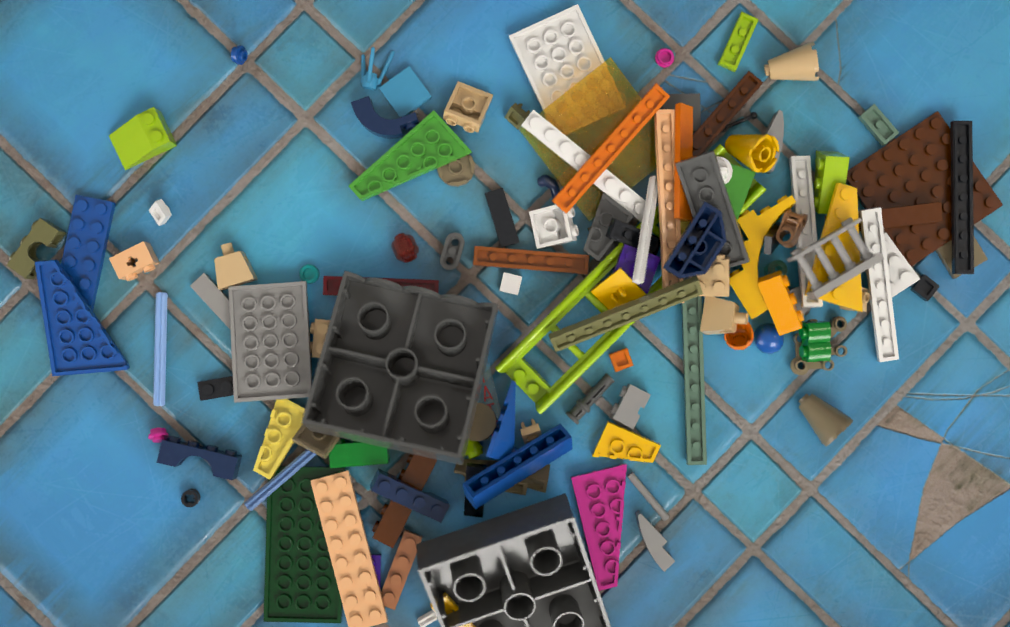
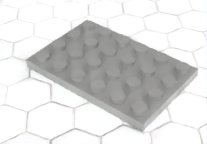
M307 282L229 286L234 403L309 397L313 382Z

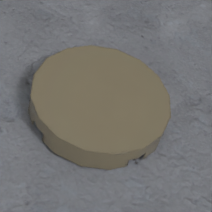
M469 154L437 168V171L445 184L460 187L472 179L475 173V164L472 156Z
M483 403L477 404L469 438L471 441L488 439L496 428L495 413L489 406Z

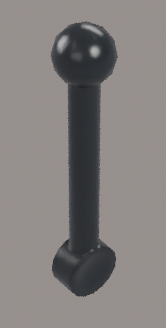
M752 112L749 116L728 124L721 132H726L728 128L749 119H756L757 113Z

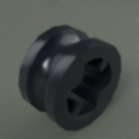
M188 489L181 496V502L186 507H193L200 501V493L196 489ZM187 494H188V495L193 494V495L195 496V497L193 498V499H195V502H194V501L188 502V501H187V498H188V497H187Z

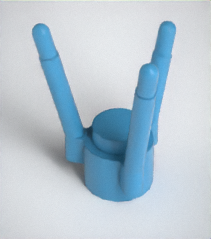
M371 48L368 72H366L365 55H361L360 83H362V88L377 90V86H381L382 79L395 53L394 51H391L379 78H377V74L372 73L375 48Z

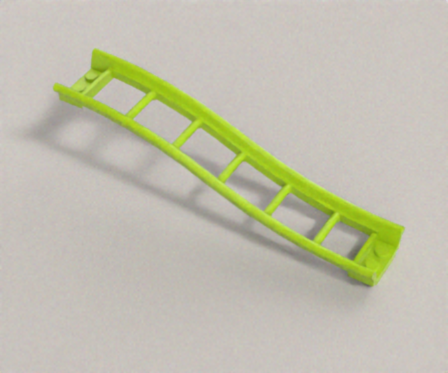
M721 144L714 149L716 156L723 157L731 164L742 167ZM753 179L740 216L766 191L755 179ZM657 206L655 210L652 232L657 237H660V230L656 225L659 222V210ZM642 222L636 228L641 229ZM622 243L617 245L495 367L499 373H506L512 380L516 381V384L535 402L536 410L540 414L552 405L634 323L631 322L604 333L585 353L576 345L568 347L578 360L552 386L523 358L549 331L555 332L560 330L556 324L584 296L601 313L608 311L590 290L616 265L623 246ZM662 276L650 286L648 294L662 289Z

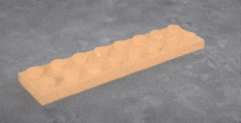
M349 470L311 480L348 627H371L388 622Z

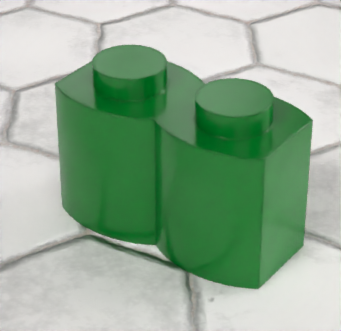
M803 322L802 328L799 329V336L802 339L799 355L802 360L806 362L830 361V322Z

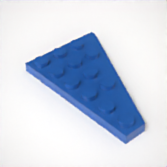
M36 261L35 268L52 376L128 370L130 368L128 362L59 261Z

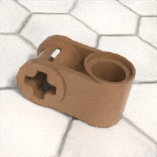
M789 208L785 211L782 222L776 232V239L783 247L792 248L796 245L807 223L808 215L792 212V209ZM791 234L788 241H783L784 235Z

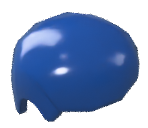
M765 323L759 325L754 331L755 345L762 353L772 354L778 352L783 346L784 336H779L774 324Z

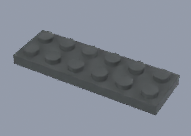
M712 150L676 162L675 165L692 216H695L704 202L722 212L727 241L719 254H725V257H730V268L750 262L715 151Z

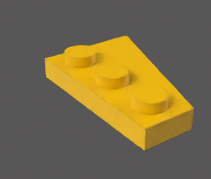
M607 421L592 457L600 456L609 457L610 459L619 458L653 463L661 444Z

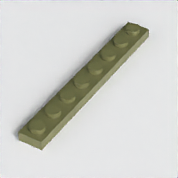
M693 276L548 334L555 352L702 295L699 279L697 276Z

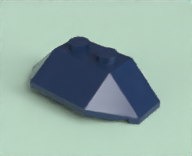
M704 202L671 251L663 269L679 279L706 274L727 241L722 212Z

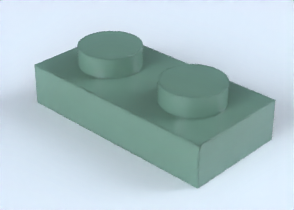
M875 104L858 117L882 146L899 134L898 130Z

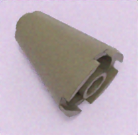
M806 393L798 401L800 403L798 407L821 443L826 447L853 422L851 417L814 394L809 396Z

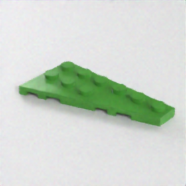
M433 110L349 185V188L361 201H364L467 156L472 151Z

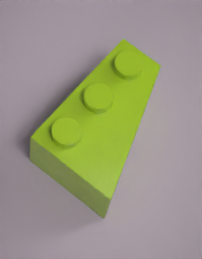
M816 151L814 207L815 212L818 214L828 213L836 183L846 185L850 157L840 152Z

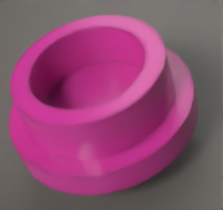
M662 48L656 53L655 61L660 67H669L674 61V54L670 49Z
M153 428L148 435V438L153 440L154 443H161L163 439L169 437L165 428Z

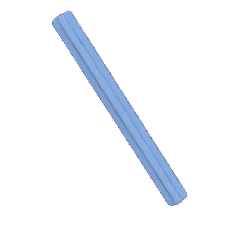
M165 292L156 293L154 406L165 405L168 294Z

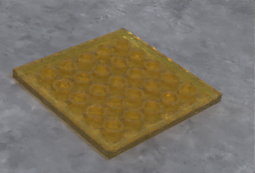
M610 57L539 114L591 156L637 105L641 97ZM654 116L607 167L608 171L629 188H632L656 169ZM521 127L519 129L521 134L560 185L564 187L577 171L526 129ZM593 184L576 202L577 207L588 221L595 217L603 192Z

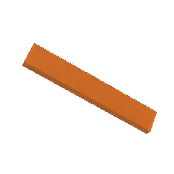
M683 103L675 104V163L693 157V107ZM675 165L674 219L691 221L692 213Z

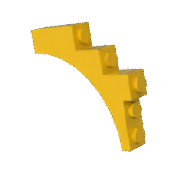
M792 195L781 197L776 201L778 204L773 207L767 206L759 211L760 215L758 216L754 210H746L739 216L740 218L737 221L748 238L747 241L744 240L750 262L741 264L743 267L742 271L737 269L730 273V285L751 319L768 311L757 284L759 279L758 264L760 251L765 235L770 231L775 222L788 208L790 209L796 205V200Z

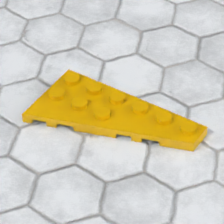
M836 183L821 238L842 227L841 222L852 217L853 220L858 218L857 188ZM858 223L857 225H855V228H856L857 232L859 233V223ZM846 230L839 234L838 238L852 262H860V252L848 231ZM831 240L822 244L821 247L834 270L839 273L843 272L845 264ZM816 255L812 270L818 281L824 283L828 280V274ZM861 273L818 299L863 312ZM809 281L805 291V296H807V292L812 290L810 288L812 285Z

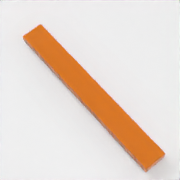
M655 83L551 201L567 214L669 99L670 95Z

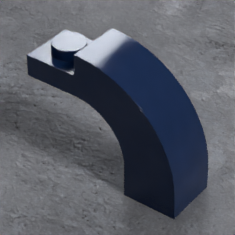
M369 96L351 102L354 113L360 123L370 133L378 137L387 139L404 137L402 129L411 130L416 124H419L415 112L392 120L380 117L375 112Z

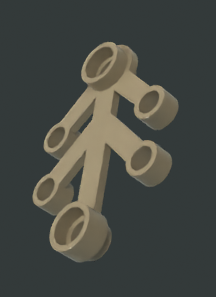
M838 316L830 320L831 338L837 332L846 329L847 321L845 318ZM809 319L807 322L818 321V320H816V319ZM839 320L842 322V326L840 328L837 326V322ZM799 333L793 336L795 358L791 360L790 369L794 374L804 375L809 369L830 371L834 368L832 360L828 361L830 363L828 369L825 367L827 361H803L799 355V347L802 341H797ZM843 345L831 347V355L844 357L847 354V348ZM840 347L843 349V353L841 355L838 353V349ZM799 362L803 363L802 369L798 368Z

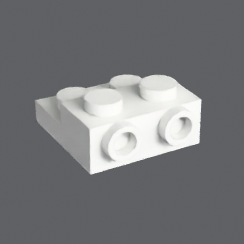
M556 205L529 211L537 249L577 240L576 236L579 235V229L576 224H573L572 217H575L573 207L567 214Z

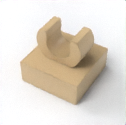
M531 419L532 425L529 427H525L524 422L521 423L522 429H520L525 444L542 435L539 424H536L534 419Z

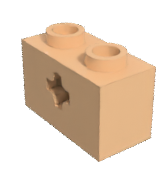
M145 241L109 258L118 278L127 281L136 279L138 277L137 274L143 271L147 273L154 270L155 265L160 263L151 244Z

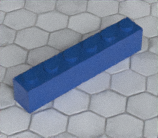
M560 423L462 483L465 496L476 510L572 450V436Z

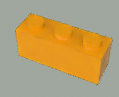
M779 270L760 277L757 284L779 336L801 329L802 321H805L804 315L801 310H797L795 305L797 299L794 292L790 293L788 288L790 282L787 275H783L782 271Z

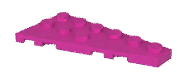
M627 463L571 477L599 591L617 587Z

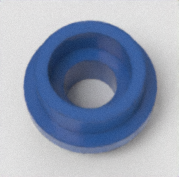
M238 45L231 50V60L238 65H243L248 58V53L244 46Z

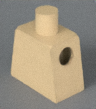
M232 243L221 245L223 256L214 259L219 290H226L229 286H239L258 280L245 252H234Z
M705 296L700 331L705 335L735 333L737 324L747 325L748 313L739 312V305L734 302Z

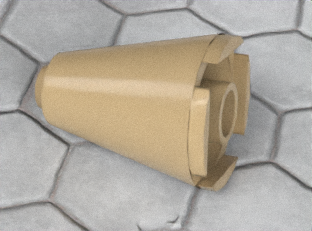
M807 43L768 60V64L764 65L765 75L769 76L771 80L818 81L819 76L815 77V73L819 72L816 49L812 50V46L815 43Z

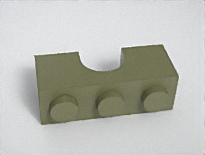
M39 218V220L32 224L29 234L21 240L17 251L10 255L7 266L22 277L34 280L37 276L35 262L40 261L36 256L37 248L42 244L47 247L56 248L66 235V232L49 220Z

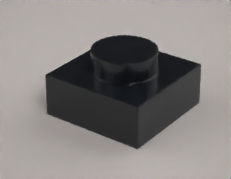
M923 274L910 290L924 301H929L940 286Z

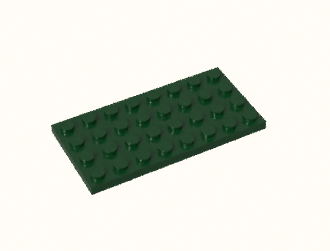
M280 466L274 477L286 466ZM303 466L267 497L263 622H342L343 605L310 481L346 471V467Z

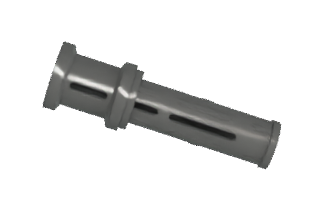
M605 373L584 398L577 400V404L565 414L578 425L579 420L586 413L590 412V407L615 381Z

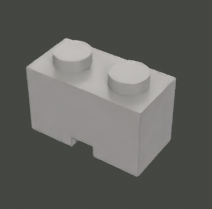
M628 383L627 387H622L619 393L621 398L618 404L614 403L610 413H612L611 418L634 429L641 416L637 413L640 407L645 408L651 394Z

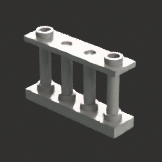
M852 217L841 222L842 227L804 249L802 247L795 249L791 252L792 256L786 259L788 262L797 260L812 285L810 287L812 290L806 293L810 300L818 299L884 260L881 252L873 254L868 251L857 232L855 225L862 222L861 218L854 220ZM846 230L862 255L860 257L862 260L858 263L852 262L838 238V235ZM831 240L845 264V270L841 273L834 270L821 247L822 244ZM812 250L815 251L828 274V280L824 283L818 281L804 257L805 254Z

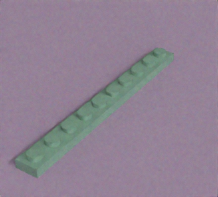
M697 296L681 303L687 465H707L703 333L700 331L702 296Z

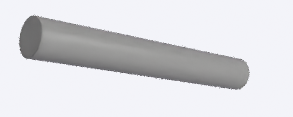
M631 472L627 476L628 479L662 520L666 521L670 516L638 477Z

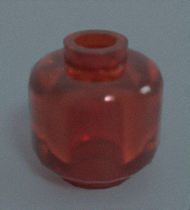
M404 233L396 235L394 237L395 240L391 243L396 259L404 263L416 259L419 247L414 237Z

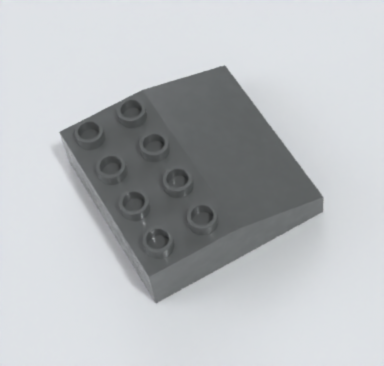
M344 271L301 423L310 431L463 465L483 383L498 313V304L489 302L477 303L472 299L459 295H440L426 288L418 286L403 287L389 280L373 277L363 278L355 273Z
M566 493L416 544L418 571L441 627H459L471 622L476 627H611ZM445 592L458 605V611L453 610L452 613L446 614L443 598Z

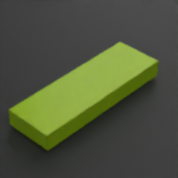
M744 12L740 13L717 65L733 72L737 70L759 19Z

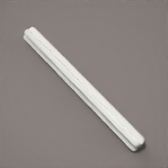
M656 176L650 177L648 182L632 278L633 283L636 284L644 283L658 198Z

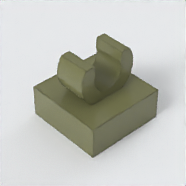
M514 103L504 117L518 130L530 114L529 110L525 112L521 108L523 106L522 103L518 105Z

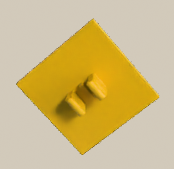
M621 268L591 290V293L608 310L646 295Z

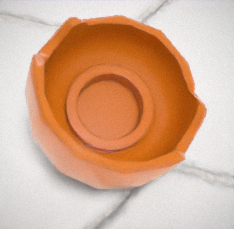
M749 322L747 325L737 324L736 332L724 334V339L728 347L734 350H744L752 344L754 331Z

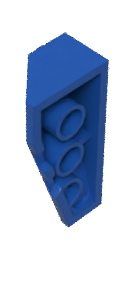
M514 380L511 381L496 428L486 452V457L501 460L517 449L514 447L516 381Z

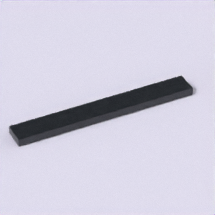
M951 121L952 274L972 275L974 274L972 121Z

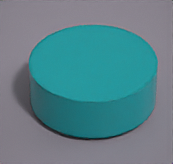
M307 264L300 269L299 275L302 281L312 284L319 279L320 273L316 266Z

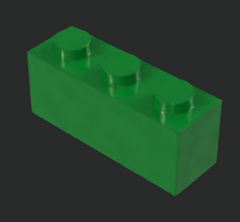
M339 439L329 453L330 468L388 464L390 462V452L388 448L358 441L345 442V439Z

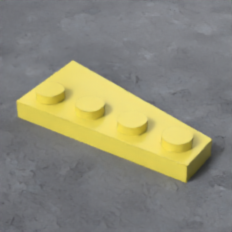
M288 399L276 400L253 471L269 480L274 477L294 443L293 437L303 425L301 422L305 408Z

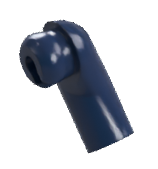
M542 175L538 178L537 183L540 187L546 186L550 188L552 198L559 193L560 188L556 179L549 175Z

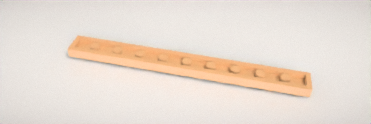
M659 109L654 114L662 289L683 281V278L679 279L663 269L671 251L681 237L680 220L674 219L675 109Z

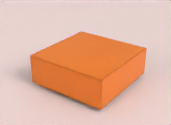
M627 348L608 354L615 372L634 366Z

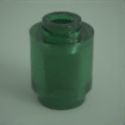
M781 260L769 262L764 267L765 276L776 272L775 268L778 271L781 270L783 275H786L788 271L787 265Z

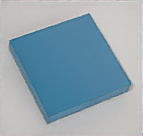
M410 66L379 87V90L399 117L409 115L432 98Z

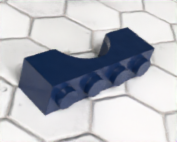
M169 436V438L163 439L161 442L156 463L177 467L189 456H198L209 463L213 476L228 480L237 478L242 455H237V451L230 449L221 451L218 450L219 447L207 445V447L199 446L200 443L197 441L188 440L187 443L175 436Z
M379 468L370 484L372 492L440 523L450 506L446 499L431 492L416 489Z

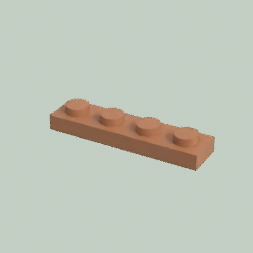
M408 530L404 531L381 591L385 607L393 610L396 609L417 554L416 544L421 543L423 536Z

